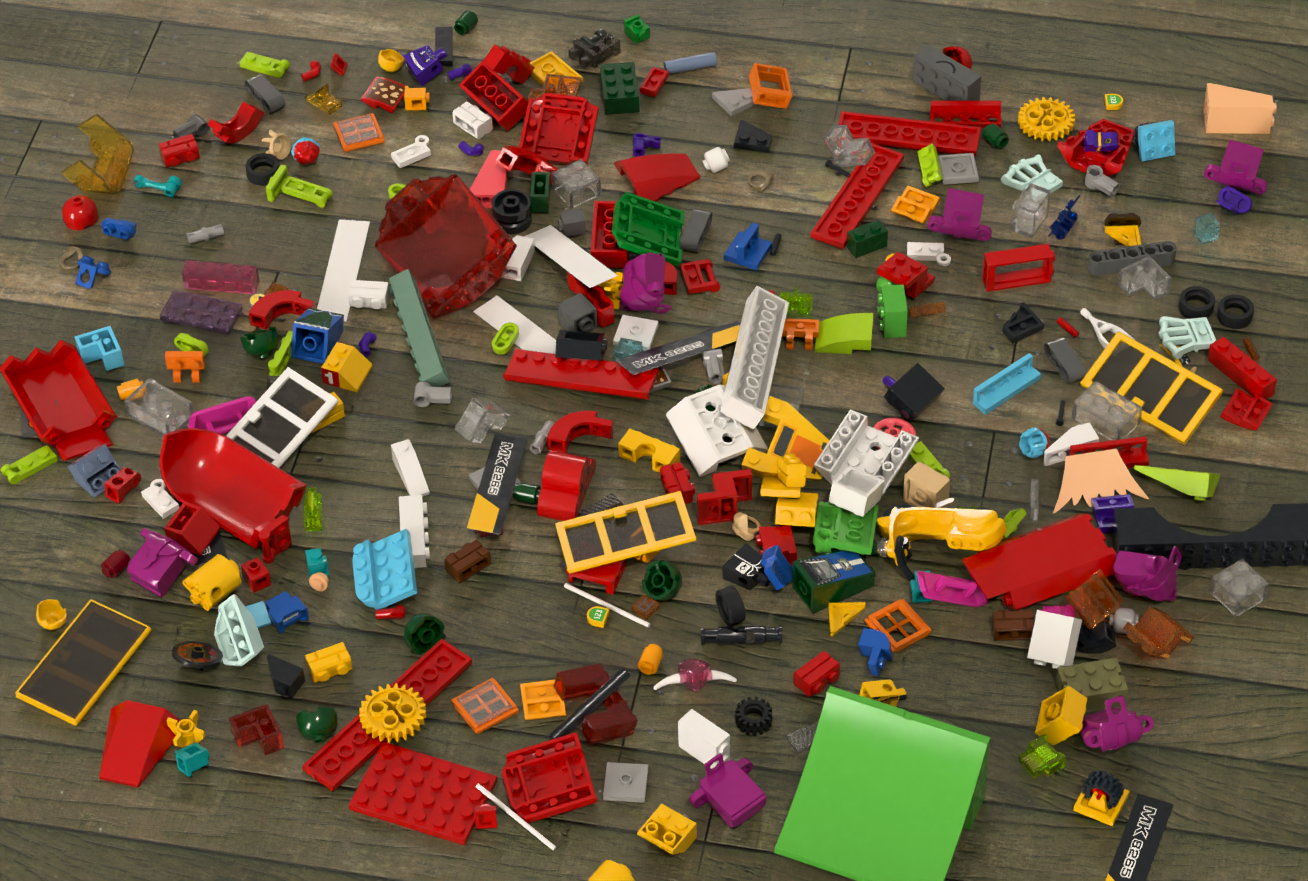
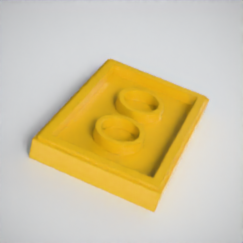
M552 51L530 62L535 67L530 75L551 93L562 94L583 82V77Z
M763 476L761 485L762 496L800 497L801 487H787L778 477Z

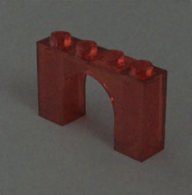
M599 663L558 672L553 687L562 701L578 697H591L610 678L607 671ZM617 688L602 702L608 710L586 715L581 727V731L589 744H595L633 735L637 725V718L631 712L626 700L622 698Z

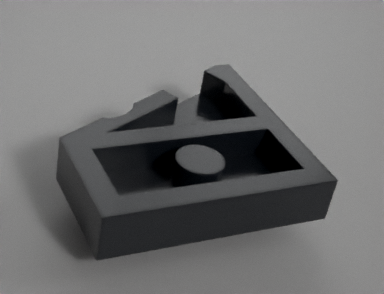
M740 120L734 148L769 152L772 135L744 120Z
M1023 302L1020 304V309L1014 312L1011 319L1003 325L1002 332L1014 343L1043 330L1044 323Z

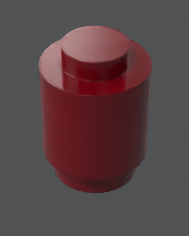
M121 549L114 551L101 563L102 573L106 577H117L129 565V555Z

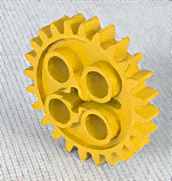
M1045 97L1042 100L1036 98L1035 102L1029 100V104L1024 103V107H1021L1020 112H1018L1019 128L1023 129V133H1028V137L1034 135V140L1039 137L1041 141H1044L1045 138L1049 142L1051 138L1058 141V137L1063 139L1064 134L1069 135V132L1073 131L1075 126L1074 110L1070 109V105L1065 106L1064 101L1058 103L1059 99L1052 101V97L1049 100H1046Z
M395 683L394 688H391L389 684L386 685V689L379 686L378 692L371 690L372 696L366 695V701H361L362 707L359 708V718L362 728H366V734L372 733L373 739L379 736L381 742L384 738L388 739V743L391 742L392 738H395L397 742H399V737L407 740V734L414 736V730L420 731V725L425 724L426 704H424L423 697L419 696V692H413L412 687L406 690V685L398 688L397 683Z

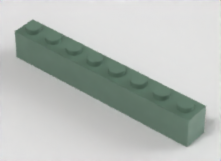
M406 269L389 278L391 284L389 289L391 294L395 296L393 302L396 308L399 309L397 314L400 320L404 323L401 326L405 334L408 335L406 341L412 347L410 353L413 359L416 360L414 365L417 372L421 374L419 376L420 382H427L432 387H441L450 383V379L417 281L410 270Z

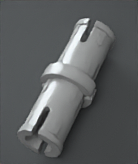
M221 224L208 228L202 227L201 230L186 233L189 245L199 241L205 240L206 242L213 237L224 235V230Z
M546 421L542 429L537 432L535 440L530 446L532 453H541L543 447L547 444V436L551 427L555 424L554 422Z

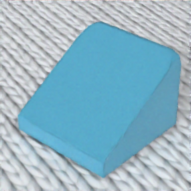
M264 601L246 606L254 617L257 628L271 625Z

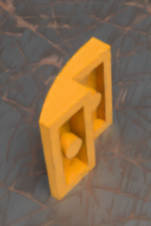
M907 185L902 196H898L891 212L924 224L938 206L940 197Z
M561 679L520 684L525 721L566 716Z

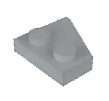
M750 88L712 93V98L731 117L756 105L753 102Z

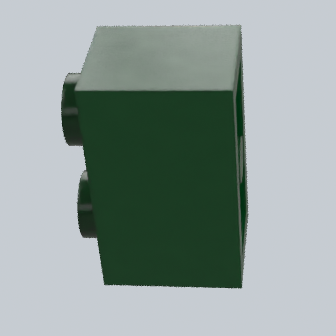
M532 172L530 189L531 212H549L550 172Z
M880 220L847 232V248L855 258L887 247L888 230Z

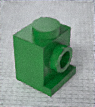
M639 14L624 20V33L635 44L650 38V27L640 18Z

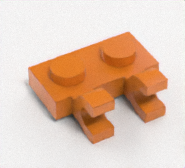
M785 319L782 336H787L786 349L794 350V337H805V350H812L813 337H819V320Z
M203 351L165 352L167 369H173L174 383H181L183 369H191L192 383H200L201 369H205Z

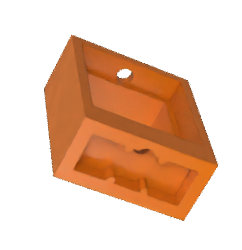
M754 63L749 73L754 104L787 109L792 98L787 68ZM760 80L778 83L779 89L761 87Z

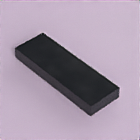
M435 27V51L443 48L447 54V57L440 60L442 66L453 65L452 27Z

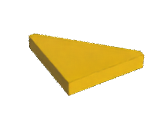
M1138 225L1104 227V233L1127 247L1141 245Z
M866 602L828 603L830 636L837 634L866 609Z

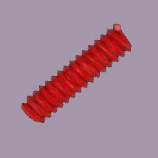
M1062 317L1056 320L1073 337L1079 336L1080 332Z

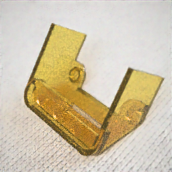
M95 114L78 125V128L91 138L89 142L90 150L98 156L94 168L92 169L80 159L64 169L61 174L84 192L114 194L122 188L134 152V146L130 140L99 114Z

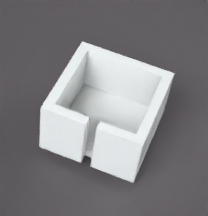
M849 466L842 475L832 482L828 502L863 517L881 500L885 480Z

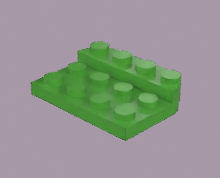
M821 501L813 535L815 551L818 553H830L831 548H836L841 551L846 550L861 555H871L879 505H875L862 517L855 515L849 510L837 507L833 503Z

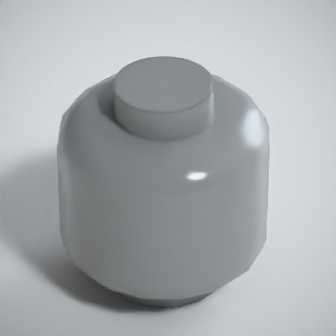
M1116 608L1114 614L1109 615V626H1113V630L1117 634H1132L1134 630L1138 629L1139 615L1135 614V610L1131 608Z

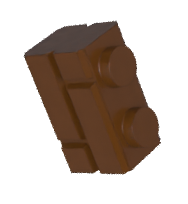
M477 539L471 543H466L462 549L456 553H450L444 559L446 572L460 584L491 564L490 552Z
M1019 609L1018 611L998 610L993 612L992 629L994 641L1031 640L1035 623L1034 611Z

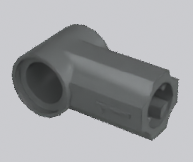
M194 114L188 119L186 124L173 130L172 133L174 138L189 134L202 137L209 132L210 126L202 117Z

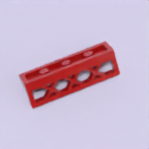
M931 101L930 121L934 122V118H941L944 121L940 123L985 128L990 124H996L1001 128V101ZM959 118L961 121L955 122L953 119ZM976 118L979 121L972 122L970 119ZM997 118V122H990L988 119Z
M1146 436L1070 445L1069 456L1075 455V452L1084 451L1082 453L1084 454L1094 452L1097 449L1105 451L1121 446L1122 448L1118 450V453L1127 469L1134 468V465L1149 466V458L1146 452ZM1136 444H1141V447L1132 448Z

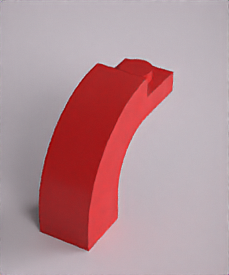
M242 102L236 115L231 120L220 123L210 119L208 126L213 128L212 132L215 133L216 137L226 143H236L253 132L265 112L249 103Z
M516 146L503 147L496 160L497 164L508 171L520 170L531 175L532 172H550L551 186H553L560 172L558 168L548 163L546 158Z
M282 290L270 293L260 298L248 312L250 325L267 330L272 321L281 315L296 314L301 316L308 308L316 309L315 301L302 298L300 291Z
M596 411L570 413L560 418L551 427L547 436L548 450L567 453L570 443L575 438L583 435H594L612 439L614 434L613 421L597 418Z

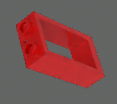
M1049 244L984 253L982 280L986 291L1050 283L1051 276L1054 274L1053 262H1055V252L1051 251ZM1043 260L1042 267L995 274L996 267Z

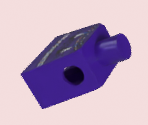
M426 45L405 54L403 57L411 72L421 86H423L443 70L440 60L447 57V54L443 48L433 52L430 46Z

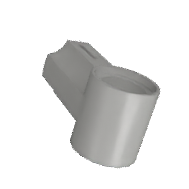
M1091 165L1087 168L1085 185L1088 188L1099 189L1110 197L1117 193L1120 184L1103 174L1100 166Z
M713 349L702 352L703 365L707 369L709 382L720 384L723 375H725L722 350Z
M427 382L416 384L414 393L415 405L427 407L430 403L451 404L452 387H432Z

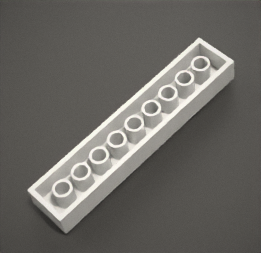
M759 286L755 287L746 300L720 410L727 417H731L752 429L756 427L765 414L789 302Z

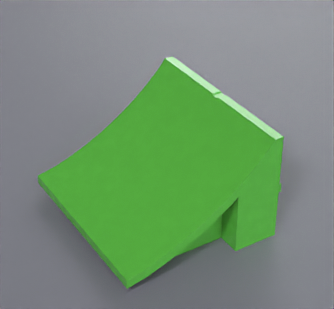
M830 686L796 794L775 845L774 853L856 881H945L963 828L971 830L985 799L990 737Z

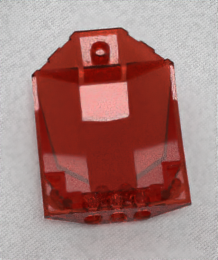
M452 174L446 178L441 176L429 177L428 180L422 181L420 179H413L386 203V215L381 220L379 227L380 236L374 245L397 274L406 269L410 270L417 281L425 308L434 319L467 307L501 278L506 265L517 247L516 243L457 174Z

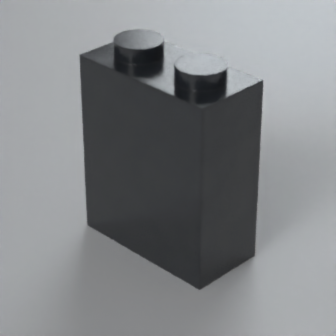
M917 363L888 389L884 398L900 412L903 418L911 423L940 397L945 388Z

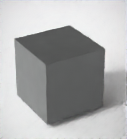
M579 293L558 304L559 325L564 330L591 332L598 328L597 308L583 294Z

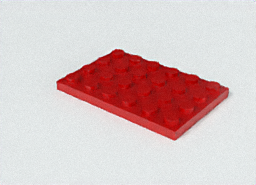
M384 742L378 749L351 799L349 810L465 846L476 825L475 807L487 803L489 799L476 788V785L479 783L492 793L498 780L495 775Z

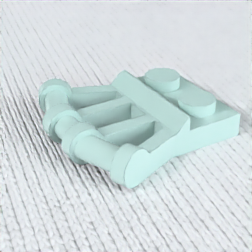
M1040 154L1035 155L1033 158L1019 160L1018 164L1011 165L1009 171L1001 178L1003 184L1021 190L1036 203L1063 186V181L1051 173V169H1046ZM1036 164L1041 173L1032 168L1031 165ZM1020 170H1023V171L1026 172L1028 175H1030L1032 178L1030 179L1028 176H1026V175H1025L1023 172H1021ZM1015 176V177H1016L1017 179H1019L1020 181H1017V180H1015V179H1012V177Z
M1163 316L1159 320V325L1161 326L1158 332L1159 337L1163 339L1162 344L1164 348H1168L1175 359H1179L1183 354L1193 350L1198 352V350L1209 349L1210 344L1216 341L1207 317L1179 319ZM1186 344V345H1183V346H1181V347H1179V348H1177V347L1175 346V345Z

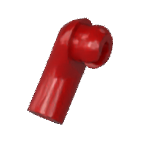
M317 60L310 62V71L301 74L304 82L319 75L321 65H319Z
M397 605L395 608L377 609L375 616L377 619H402L406 614V609L403 605Z

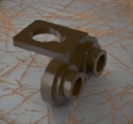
M1111 213L1105 218L1104 223L1105 226L1138 225L1140 227L1141 218L1135 213ZM1114 239L1115 245H1124L1121 242Z

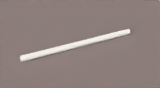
M568 583L564 585V588L649 628L651 623Z
M479 783L476 785L479 791L551 850L554 851L556 849L553 843Z

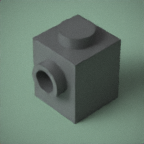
M581 208L560 212V220H557L559 231H563L566 237L586 234L585 219Z

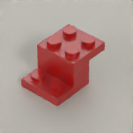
M900 252L895 253L880 265L876 273L898 285L904 284L905 294L912 298H916L935 281V276L928 273L927 266Z
M751 469L712 474V492L697 494L698 525L734 521L733 517L737 513V502L752 500Z

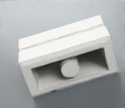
M465 102L461 107L453 111V123L478 140L493 129L492 117L488 113L485 114L480 111L476 105Z
M352 280L349 290L350 307L387 309L390 296L389 283Z

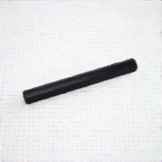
M622 667L550 733V738L555 739L570 733L630 677V673Z

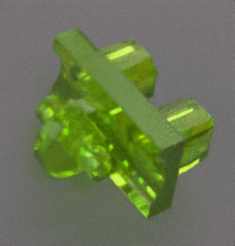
M795 287V292H779V297L789 302L787 314L791 313V309L799 310L801 315H808L809 310H812L813 294L799 293V287Z

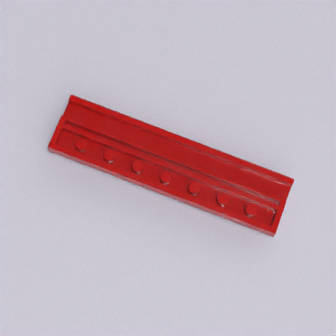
M515 349L503 376L506 381L649 400V394L654 387L659 369L656 367L633 375L618 362L555 357V354Z

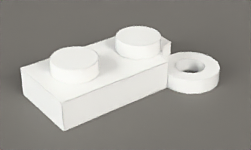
M425 135L417 136L415 143L392 152L391 158L399 168H402L430 156L431 150L427 146L429 138Z
M907 242V256L913 260L936 261L940 266H947L951 263V257L944 253V243Z
M156 479L151 482L150 487L141 493L142 497L164 519L179 509V505L165 491L166 485L164 480Z

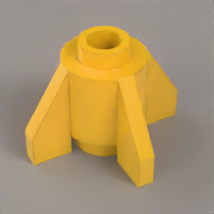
M616 272L615 274L618 276L600 283L599 286L604 290L605 296L612 300L614 309H620V300L618 299L621 298L623 273Z
M193 710L189 719H183L178 722L168 717L166 720L168 727L176 735L173 739L175 746L184 748L194 742L199 743L205 737V732L197 728L198 711Z

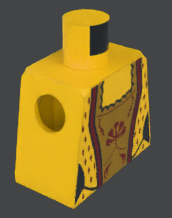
M890 679L863 682L859 694L860 696L894 707L897 706L898 701L906 700L907 698L905 689H896L893 681Z

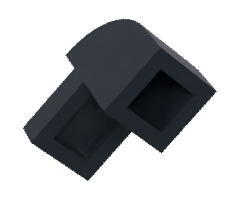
M1082 621L1077 642L1078 650L1087 654H1098L1116 647L1114 630L1104 621L1091 627Z

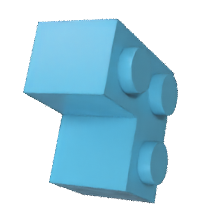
M111 326L75 336L77 351L85 364L101 359L106 371L124 366L122 351Z

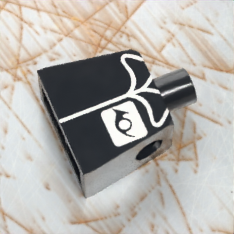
M747 543L723 565V579L748 590H752L758 583L766 587L771 583L764 573V567L761 564L762 556Z

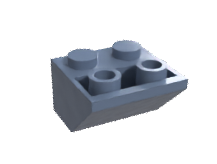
M106 444L97 446L67 466L76 482L93 497L105 491V482L121 470Z

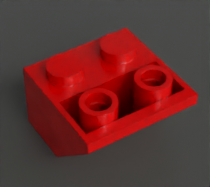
M185 501L164 528L166 537L177 541L179 545L199 556L204 553L221 529L220 525L201 507Z

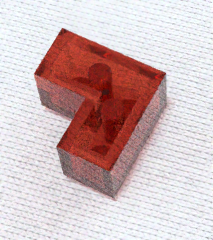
M268 704L229 717L231 733L238 748L258 741L265 755L284 749L282 733Z

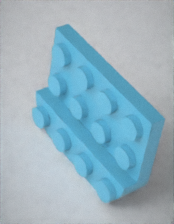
M407 529L374 543L366 540L355 545L352 559L356 596L365 606L373 607L375 610L382 609L417 594L411 536Z

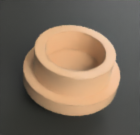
M318 572L311 575L309 583L313 589L320 592L327 589L329 579L324 573Z

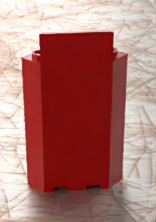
M60 340L49 353L36 347L25 360L10 355L1 365L0 371L40 440L55 446L63 461L85 455L103 444H106L107 447L114 445L105 430L117 416L74 345Z
M1080 513L1004 540L988 550L976 551L977 554L966 557L962 561L986 599L1004 594L1002 597L1004 605L1008 609L1017 610L1113 575L1116 552L1113 547L1108 548L1105 544L1106 537L1101 530L1094 528L1091 523L1093 519L1090 514Z

